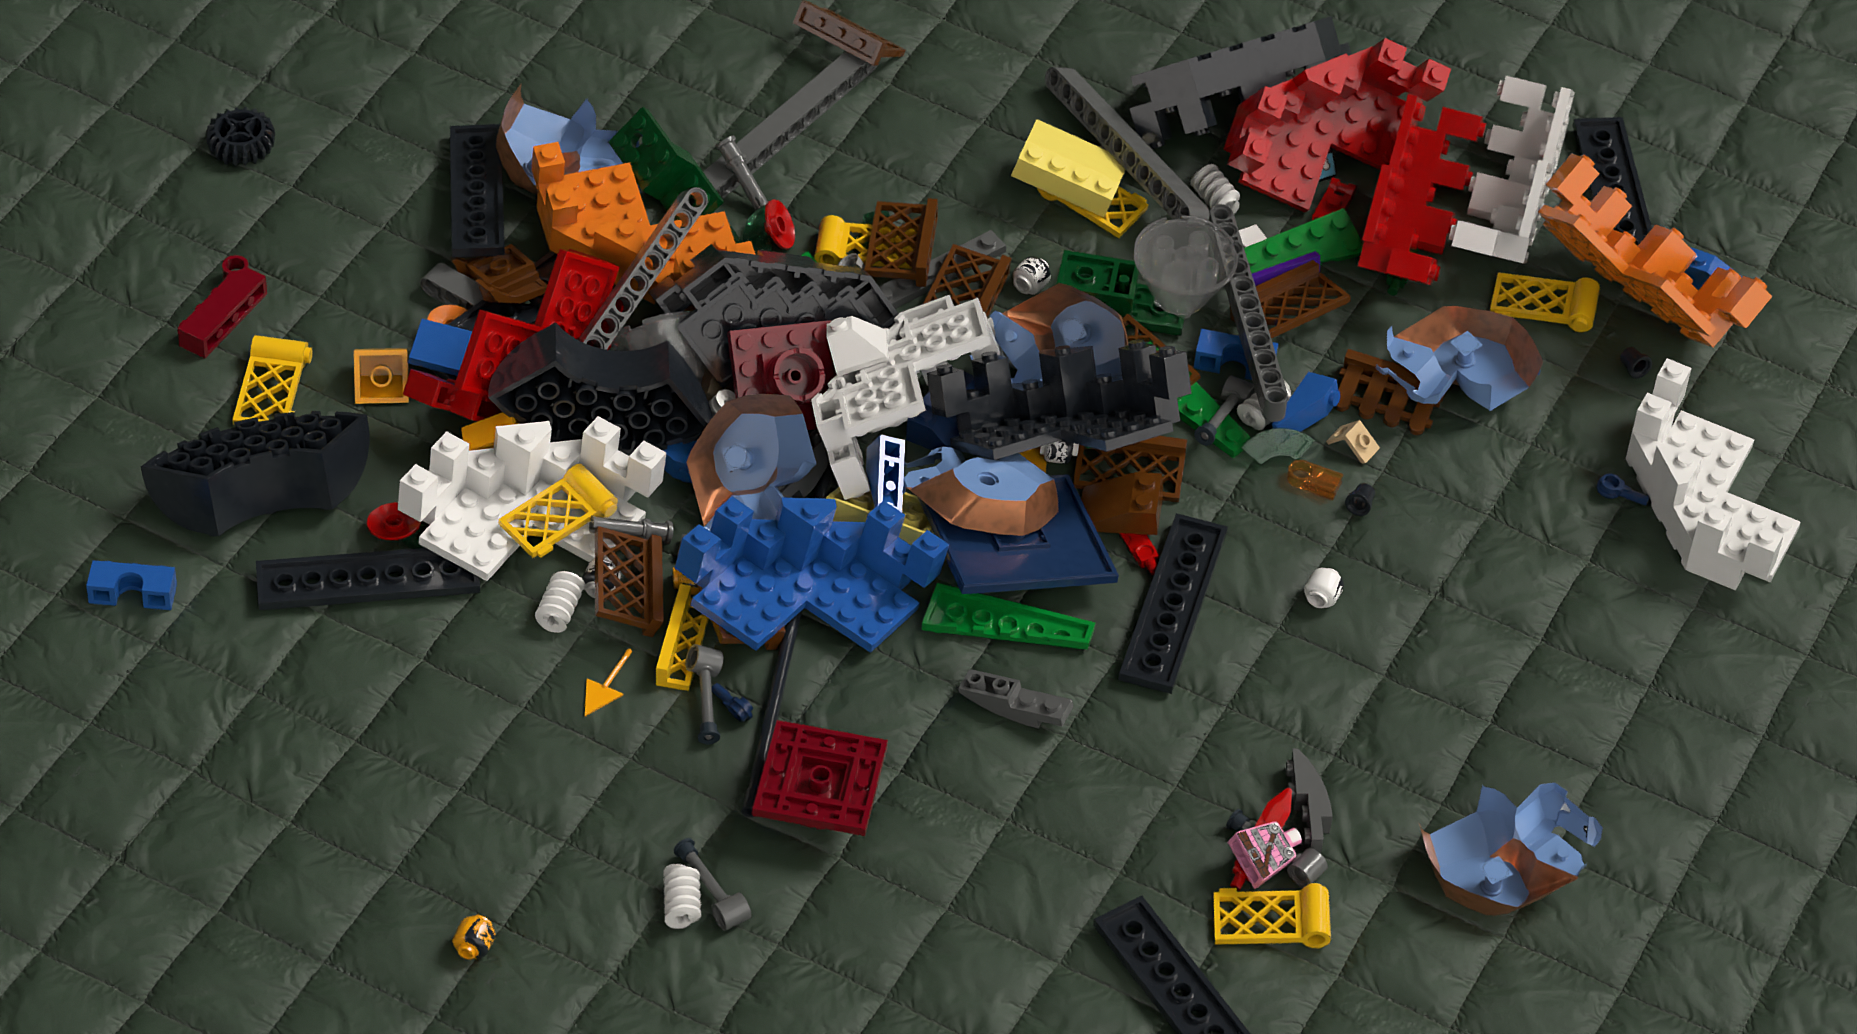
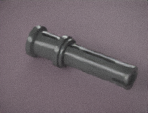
M730 136L716 144L715 149L721 152L726 161V168L733 170L754 210L758 211L762 209V206L765 207L768 201L746 165L747 157L737 147L735 136Z
M591 516L590 520L593 522H589V532L592 534L595 533L597 526L647 540L654 534L662 537L664 545H670L673 537L672 521L661 523L652 522L649 518L641 519V521H630Z

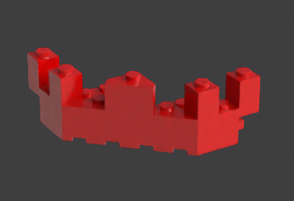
M1384 38L1370 48L1350 56L1346 53L1306 69L1293 79L1273 87L1265 86L1238 105L1223 149L1231 153L1227 165L1242 171L1239 183L1306 213L1310 209L1330 147L1381 170L1382 164L1389 165L1406 103L1405 100L1398 98V96L1407 92L1428 102L1445 90L1451 68L1431 59L1416 67L1403 61L1407 50L1406 47Z
M1408 94L1389 165L1382 164L1362 239L1364 244L1358 266L1432 286L1433 281H1438L1441 266L1437 265L1438 260L1412 253L1411 250L1418 248L1442 255L1451 227L1457 224V219L1454 218L1455 213L1427 206L1428 202H1433L1436 192L1434 185L1437 184L1464 191L1465 186L1469 187L1473 176L1469 165L1442 159V155H1447L1451 141L1447 140V136L1477 142L1478 137L1483 138L1486 123H1483L1482 116L1443 107L1436 131L1418 127L1417 123L1418 121H1423L1426 107L1422 105L1423 101L1418 96Z
M570 248L568 251L559 249L535 324L479 310L456 381L451 379L446 381L431 374L411 369L402 395L432 407L451 411L474 421H481L502 413L488 398L491 378L502 360L521 342L555 322L566 333L578 340L612 292L620 267L614 263ZM617 299L616 309L622 312L624 308L623 302ZM603 320L601 322V329L607 333L609 325ZM614 340L607 348V350H609L612 347ZM590 341L587 342V345L594 347Z

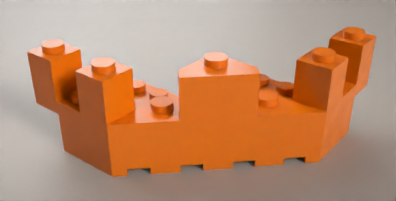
M559 142L533 146L531 170L538 189L537 211L549 250L558 254L559 249L568 251L570 248L614 263L620 267L614 283L617 284L658 226V224L650 225L631 164L625 163L564 175L565 161ZM725 211L699 216L648 291L668 276L674 282L695 267L691 259L711 244L717 250L755 254L752 242L747 241L735 244ZM674 221L675 225L680 228L682 221ZM661 236L659 243L662 248L666 249L667 240ZM646 257L645 265L649 270L652 269L653 263L650 258ZM632 278L630 286L635 291L638 289V282ZM647 291L643 299L655 304V300ZM691 305L677 316L689 314L696 308Z
M1571 153L1546 183V186L1561 200V203L1554 208L1543 205L1538 211L1546 220L1542 225L1576 258L1582 262L1586 259L1597 266L1594 270L1610 282L1613 280L1619 282L1624 286L1623 291L1639 303L1641 301L1648 303L1653 307L1651 312L1666 323L1671 321L1681 327L1680 333L1689 339L1714 348L1733 324L1743 328L1749 326L1772 298L1765 290L1767 285L1757 277L1754 279L1745 276L1741 277L1731 268L1725 270L1717 267L1702 287L1697 290L1691 284L1693 282L1692 278L1684 273L1697 255L1682 240L1684 238L1683 234L1673 227L1667 229L1655 225L1637 246L1635 244L1636 239L1630 233L1613 230L1632 207L1626 200L1627 195L1617 187L1612 189L1603 186L1590 202L1582 194L1600 173L1593 167L1595 163L1589 157Z

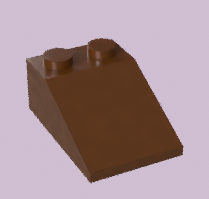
M1133 472L1083 487L1081 500L1097 532L1158 535L1163 500L1162 473Z

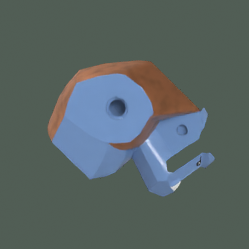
M521 84L508 101L498 131L496 149L507 174L517 186L538 195V189L531 170L533 146L559 142L565 161L564 175L623 164L608 143L618 131L596 130V114L588 99L583 102L571 119L524 104L520 91ZM639 140L637 141L636 147L640 146Z
M1058 283L1004 313L995 310L990 315L994 323L995 340L1017 369L1015 377L1011 378V383H1022L1030 379L1042 381L1039 359L1040 350L1054 349L1064 345H1068L1070 348L1093 346L1096 374L1122 375L1118 348L1128 346L1122 316L1099 299L1072 286Z
M1443 306L1394 337L1392 326L1387 331V349L1391 354V358L1417 376L1420 381L1418 390H1414L1415 387L1399 378L1390 369L1381 368L1377 364L1376 369L1384 375L1390 374L1406 389L1408 396L1414 401L1424 404H1437L1451 384L1459 385L1469 398L1491 411L1529 388L1539 373L1543 360L1529 333L1513 317L1486 310Z
M772 394L746 395L727 401L709 421L692 448L687 460L704 528L708 531L711 530L716 509L732 496L754 511L752 519L775 520L781 497L784 498L777 487L799 481L816 465L804 416L799 406L790 395Z
M940 447L932 450L923 458L907 464L904 463V467L910 468L934 464L935 459H942L934 467L909 472L903 479V495L906 489H909L949 523L965 529L1024 536L1042 528L1058 513V495L1054 479L1019 453L996 460L977 457L966 461L960 451L954 448Z
M1557 783L1539 785L1518 807L1505 794L1482 785L1477 812L1432 834L1426 833L1422 828L1421 832L1434 873L1446 897L1474 911L1496 916L1508 914L1538 901L1578 879L1579 872L1586 864L1584 865L1581 854L1560 836L1551 833L1554 827L1561 826L1594 847L1601 839L1603 827L1595 817L1587 816L1566 798L1568 791Z

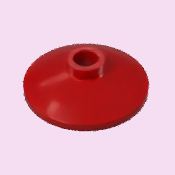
M773 199L768 201L765 207V231L780 248L789 249L795 241V229L792 218L787 208L779 200Z
M398 502L387 503L377 507L370 513L367 519V527L370 533L385 540H398L415 533L421 525V522L399 511Z

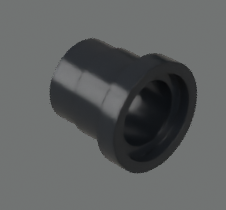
M1628 347L1620 356V361L1628 369V373L1635 379L1645 376L1652 367V359L1634 347Z
M1367 483L1359 484L1354 491L1348 494L1345 500L1347 509L1357 516L1367 515L1372 508V501L1375 497L1374 488Z

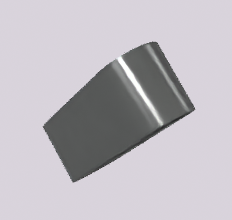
M438 263L420 280L422 289L428 295L446 305H457L469 310L483 300L480 289L474 280L443 263Z

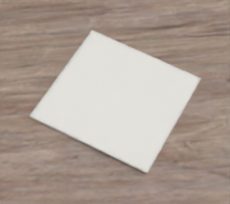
M1257 225L1239 230L1245 247L1267 239Z

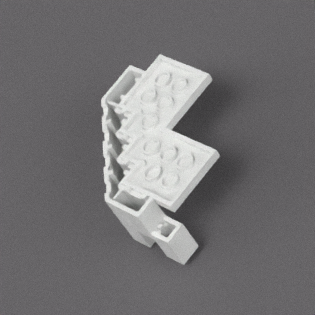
M1506 76L1505 81L1500 80L1497 95H1501L1500 101L1529 108L1528 112L1523 111L1520 126L1524 127L1522 132L1493 125L1492 129L1487 130L1484 143L1488 144V150L1515 156L1514 161L1509 160L1506 174L1510 175L1509 180L1482 173H1477V177L1472 176L1468 191L1472 192L1467 215L1490 220L1494 227L1492 229L1458 221L1457 225H1452L1449 240H1453L1452 246L1520 263H1527L1529 252H1527L1528 245L1532 246L1537 230V221H1540L1541 218L1538 211L1544 205V198L1548 196L1550 190L1546 183L1551 179L1552 173H1555L1575 93L1573 90L1561 87L1560 92H1555L1552 106L1556 108L1554 114L1540 110L1546 85Z
M950 295L900 312L894 318L895 324L890 329L884 328L888 333V361L841 376L836 375L827 384L829 389L823 395L817 393L811 399L816 425L828 452L830 466L844 500L861 497L864 493L870 491L868 479L862 466L864 465L862 452L855 436H863L868 432L874 433L888 427H897L907 421L908 418L915 417L920 412L926 411L917 378V373L920 370L928 385L927 373L937 370L936 367L939 365L948 364L947 360L958 359L961 355L971 352L973 359L981 358L982 353L991 351L997 352V355H1000L987 316L983 312L978 298L954 306Z
M1666 359L1657 375L1653 395L1647 393L1637 410L1626 461L1637 474L1636 479L1644 494L1650 496L1651 507L1659 522H1663L1667 530L1666 535L1674 550H1678L1685 570L1733 590L1737 589L1745 572L1771 582L1801 522L1728 493L1753 447L1754 439L1682 410L1672 425L1675 412L1685 396L1691 368Z
M599 416L585 429L582 439L550 442L551 425L549 421L496 426L494 448L469 451V443L446 432L431 447L429 470L427 471L415 464L400 480L398 510L419 522L424 521L430 525L419 536L420 545L488 581L520 546L498 524V519L561 480L572 466L582 464L618 499L615 513L610 517L604 518L641 521V519L645 518L646 512L627 501L635 492L648 498L662 483L666 452L643 441L630 456L618 450L621 428ZM560 490L552 496V499L568 501V495L563 490ZM536 505L531 509V513L546 514L547 506ZM551 507L550 515L566 516L567 508ZM570 508L569 516L581 517L586 514L582 509ZM515 519L510 524L513 527L525 528L526 520ZM530 520L529 528L544 530L545 521ZM549 522L548 530L559 531L564 528L565 523ZM589 522L556 543L588 562L595 559V533L589 532ZM603 537V541L610 549L616 546L610 539Z

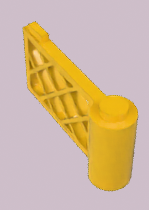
M1118 186L1115 192L1117 198H1113L1110 204L1119 205L1120 212L1107 211L1105 217L1037 188L1038 192L1049 201L1057 199L1117 238H1120L1148 209L1145 198L1135 192L1131 194ZM1132 204L1138 209L1136 211H1125L1124 205ZM1109 219H1122L1123 224L1118 228L1110 223Z
M825 216L820 223L814 259L817 263L838 265L847 256V252L856 248L860 252L858 256L865 265L868 249L863 247L862 244L870 240L872 225L845 223L838 216ZM886 226L878 231L885 235L892 230ZM911 228L904 233L910 237L917 232ZM850 232L862 233L864 236L855 240L850 235ZM896 236L890 241L892 243H899L903 240ZM881 244L876 249L884 251L888 247L885 244ZM908 245L901 250L904 253H909L914 249ZM894 253L886 258L893 262L900 257ZM879 261L871 266L883 267L885 264ZM904 263L898 268L911 269L912 267Z
M1498 272L1490 311L1509 317L1568 324L1574 331L1586 332L1593 326L1600 285L1591 278H1581L1576 282ZM1502 282L1513 283L1516 287L1507 291L1502 286ZM1536 286L1541 290L1532 294L1527 288ZM1557 289L1568 290L1566 294L1560 297L1553 291ZM1522 292L1526 298L1517 301L1513 295ZM1547 295L1552 301L1543 305L1538 299ZM1505 299L1512 304L1508 307L1497 306V303ZM1532 302L1537 307L1535 310H1526L1523 306ZM1559 306L1564 312L1563 314L1552 313L1550 309Z
M254 335L250 359L232 419L233 425L234 422L258 417V422L269 420L267 416L277 410L280 413L295 412L291 410L302 369L306 366V363L310 364L312 359V348L308 347V342ZM255 366L266 367L269 372L259 377L253 371ZM284 370L295 371L294 375L285 381L279 376V373ZM274 377L279 384L267 389L263 382ZM258 385L263 393L251 398L247 393L248 390ZM284 389L288 393V397L278 402L273 397V394ZM268 398L273 405L262 411L257 403ZM250 407H253L257 412L256 415L250 418L241 417L242 412Z
M576 464L565 473L561 480L498 519V524L532 558L537 555L541 558L553 550L554 544L590 522L591 516L602 518L612 516L617 510L618 499L584 465ZM563 490L568 495V501L553 500L552 496L558 491ZM536 505L547 506V513H531V509ZM551 507L567 508L566 516L550 515ZM570 508L582 509L586 513L581 517L569 516ZM515 519L526 520L525 528L513 527L510 522ZM530 520L545 521L544 530L530 529ZM549 522L565 523L564 528L559 531L548 530ZM527 536L543 537V541L533 547L527 541Z
M1318 883L1308 884L1301 891L1237 892V888H1219V892H1214L1215 944L1303 943L1310 948L1325 947L1331 941L1328 889ZM1294 900L1295 906L1287 913L1277 906L1281 901ZM1253 901H1261L1266 906L1257 913L1248 905ZM1220 902H1233L1237 907L1228 914L1220 907ZM1271 910L1281 916L1273 925L1263 918ZM1241 911H1245L1252 917L1244 925L1234 918ZM1287 921L1296 928V933H1283L1278 928ZM1257 922L1267 928L1262 934H1254L1249 929ZM1227 923L1232 924L1238 929L1234 934L1221 935V929Z

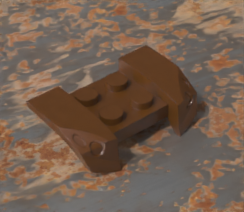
M512 244L505 246V255L493 257L479 256L470 259L450 256L458 272L475 279L483 300L487 302L523 303L544 294L547 284L540 279L534 263Z

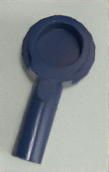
M1605 474L1598 480L1596 486L1597 491L1606 498L1614 499L1621 496L1646 506L1650 497L1632 490L1629 486L1625 485L1624 480H1621L1615 474Z
M718 683L712 686V693L723 701V705L738 721L743 723L746 719L750 720L753 718L751 713L753 707L744 697L740 699L735 696L732 697L730 692Z

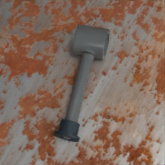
M1233 375L1229 376L1221 394V399L1225 402L1208 423L1195 430V439L1200 444L1208 446L1214 442L1217 428L1233 407L1239 406L1255 393L1253 383Z
M693 644L687 652L685 667L687 671L697 673L700 676L702 724L700 725L698 741L703 744H713L720 740V733L717 731V725L713 719L711 677L714 678L719 674L723 664V654L720 650Z
M1240 809L1232 813L1226 825L1229 830L1235 829L1238 832L1255 827L1250 823V819L1243 815V811ZM1308 848L1302 854H1296V857L1290 862L1291 865L1287 871L1291 880L1299 887L1304 888L1308 884L1314 883L1327 870L1328 865L1322 854L1315 849Z
M685 838L678 842L674 847V854L681 857L684 862H688L692 868L698 870L701 881L717 901V903L712 905V912L719 927L726 931L751 919V910L745 897L740 892L731 896L726 895L697 856L698 851L694 847L695 842L693 839Z

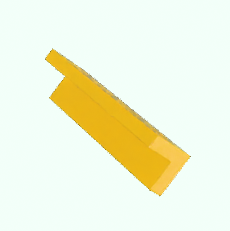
M680 584L656 667V686L685 691L690 689L694 672L686 670V659L681 661L677 656V652L685 648L689 650L693 644L702 645L709 620L703 614L693 618L688 613L689 607L693 608L690 606L692 602L690 585ZM693 627L698 634L687 639L682 632ZM680 669L686 675L685 681L670 678L672 673Z

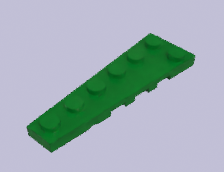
M1345 208L1247 246L1244 250L1251 273H1255L1314 251L1320 255V265L1328 261L1335 260L1337 262L1360 257L1363 242ZM1214 259L1210 262L1209 266L1220 287L1224 286L1217 259Z
M1197 382L1191 386L1192 394L1177 398L1180 419L1194 430L1208 423L1221 407ZM1228 414L1217 428L1213 444L1231 458H1234L1251 445L1252 438Z
M937 583L922 622V630L1088 650L1096 622L980 593L962 594L959 588Z

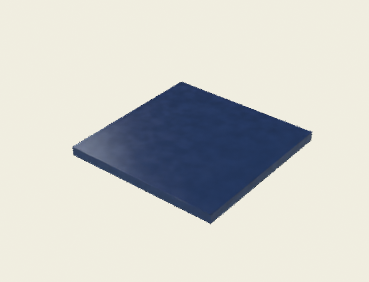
M1068 474L1050 476L1054 479L1057 489L1058 513L1042 528L1024 536L995 534L953 525L918 497L934 534L949 544L945 559L962 594L1118 582L1119 574Z

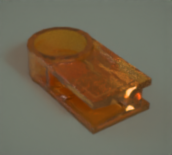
M1306 460L1293 461L1289 465L1287 475L1288 482L1292 486L1334 500L1342 484L1341 480L1343 477L1342 473ZM1301 470L1307 472L1310 476L1301 478L1295 476L1292 472Z

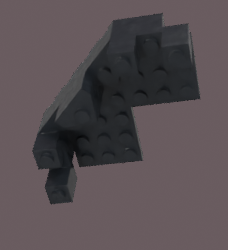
M1332 16L1131 76L1133 86L1142 84L1143 88H1148L1152 101L1129 108L1137 135L1147 145H1150L1151 149L1164 146V140L1172 138L1165 113L1179 110L1185 134L1194 132L1195 136L1208 133L1210 132L1209 127L1217 125L1209 95L1217 93L1218 97L1232 94V88L1237 87L1242 103L1265 86L1270 88L1287 81L1288 76L1296 74L1295 69L1303 67L1306 70L1346 53L1348 56L1352 55L1349 43L1339 44Z
M712 244L691 259L695 267L674 282L668 276L648 291L670 320L674 319L691 305L696 308L676 323L675 326L722 388L733 381L727 337L728 331L829 320L832 322L836 318H847L850 316L883 329H890L895 324L894 318L898 315V312L874 279L856 263L848 267L817 263L809 256L758 250L757 255L717 250Z
M1143 339L1132 340L1128 342V346L1118 348L1122 375H1111L1109 373L1097 375L1093 346L1070 348V346L1064 345L1054 349L1040 350L1039 359L1042 381L1030 379L1022 383H1011L1008 357L997 355V352L994 351L981 354V358L971 360L975 389L966 390L964 371L953 368L951 364L939 365L936 367L937 370L927 373L932 413L946 418L956 415L959 436L950 438L951 448L992 460L1060 440L1103 451H1110L1173 432V423L1180 421L1177 398L1192 394L1187 354L1185 351L1176 350L1174 346L1161 347L1159 352L1156 353V345L1145 343Z

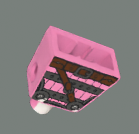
M1271 822L1235 833L1228 841V844L1252 886L1256 889L1286 867L1296 857L1292 847L1300 844L1302 839L1297 829L1292 828L1283 832L1277 822Z

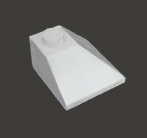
M853 316L836 318L827 324V340L837 376L888 361V333L886 329Z

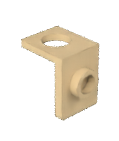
M1360 420L1340 426L1326 441L1329 445L1345 440L1362 464L1366 463L1380 449Z

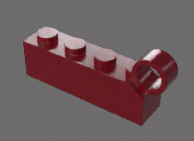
M229 256L223 261L224 281L211 291L202 304L200 303L196 306L194 312L186 320L179 324L177 332L180 347L206 359L267 295L266 276L250 269L247 259L242 256Z

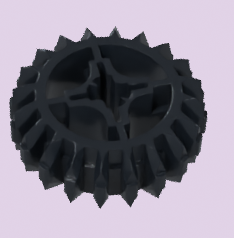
M246 106L244 109H237L235 107L232 111L225 109L224 114L217 113L216 118L211 119L210 125L207 126L206 142L211 155H215L217 161L223 160L225 165L233 162L235 167L238 163H243L246 166L248 162L256 164L257 159L264 160L266 154H271V149L275 143V128H273L270 118H267L264 112L258 113L256 108L250 111Z

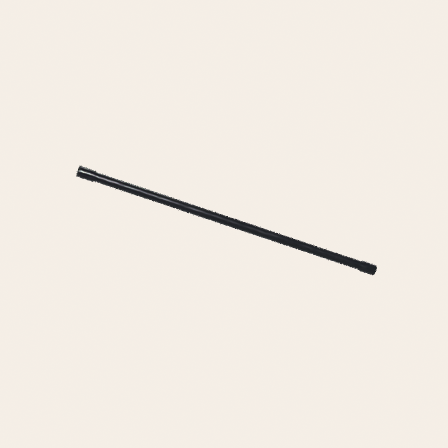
M830 461L817 483L814 498L826 499L829 494L833 476ZM802 611L784 627L786 632L781 640L750 781L741 812L746 817H756L752 816L753 806L776 721L778 720Z

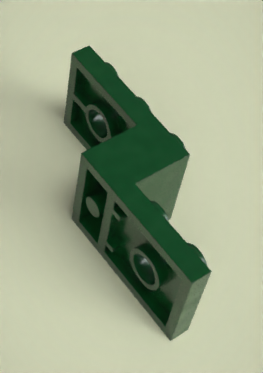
M642 106L608 141L622 163L631 164L636 183L641 190L659 200L667 211L681 192L692 188L704 190L708 197V203L700 216L713 214L724 203L691 154L670 141L651 112ZM642 137L641 145L636 147L637 141ZM690 194L688 201L694 196ZM677 215L674 217V221L681 220Z
M1064 250L1057 284L1061 283L1072 286L1102 302H1107L1106 305L1116 311L1122 318L1129 314L1148 331L1182 335L1189 291L1139 284L1141 262ZM1081 274H1088V275H1090L1091 277H1089V278H1083V277H1081L1080 275H1081ZM1160 307L1165 309V311L1159 312L1155 308Z

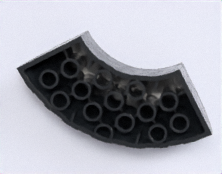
M556 322L516 346L495 370L488 390V398L507 416L514 417L523 424L549 421L552 429L550 439L552 442L582 439L585 429L599 416L621 428L618 450L624 454H632L643 441L660 450L668 449V445L683 442L684 445L698 440L709 421L713 418L709 402L697 377L669 340L640 350H606L587 345L566 333Z
M311 411L310 414L296 417L295 412L274 414L275 419L258 422V417L234 422L235 427L220 431L217 427L199 434L200 439L188 442L183 440L177 443L178 449L170 453L162 451L141 466L143 480L152 500L169 519L188 530L205 533L210 536H220L231 527L262 514H272L279 510L294 508L333 510L351 494L363 474L370 444L368 417L365 414L338 411L335 412V416H321L320 411Z

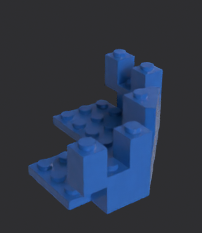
M732 496L716 509L710 531L699 524L682 538L675 569L703 588L692 598L690 606L755 651L806 608L871 653L918 610L920 603L903 592L902 589L912 580L925 588L940 575L949 544L929 530L925 531L912 545L899 538L905 514L884 500L868 513L866 522L833 521L837 508L835 499L781 497L776 519L760 520L752 519L754 511Z

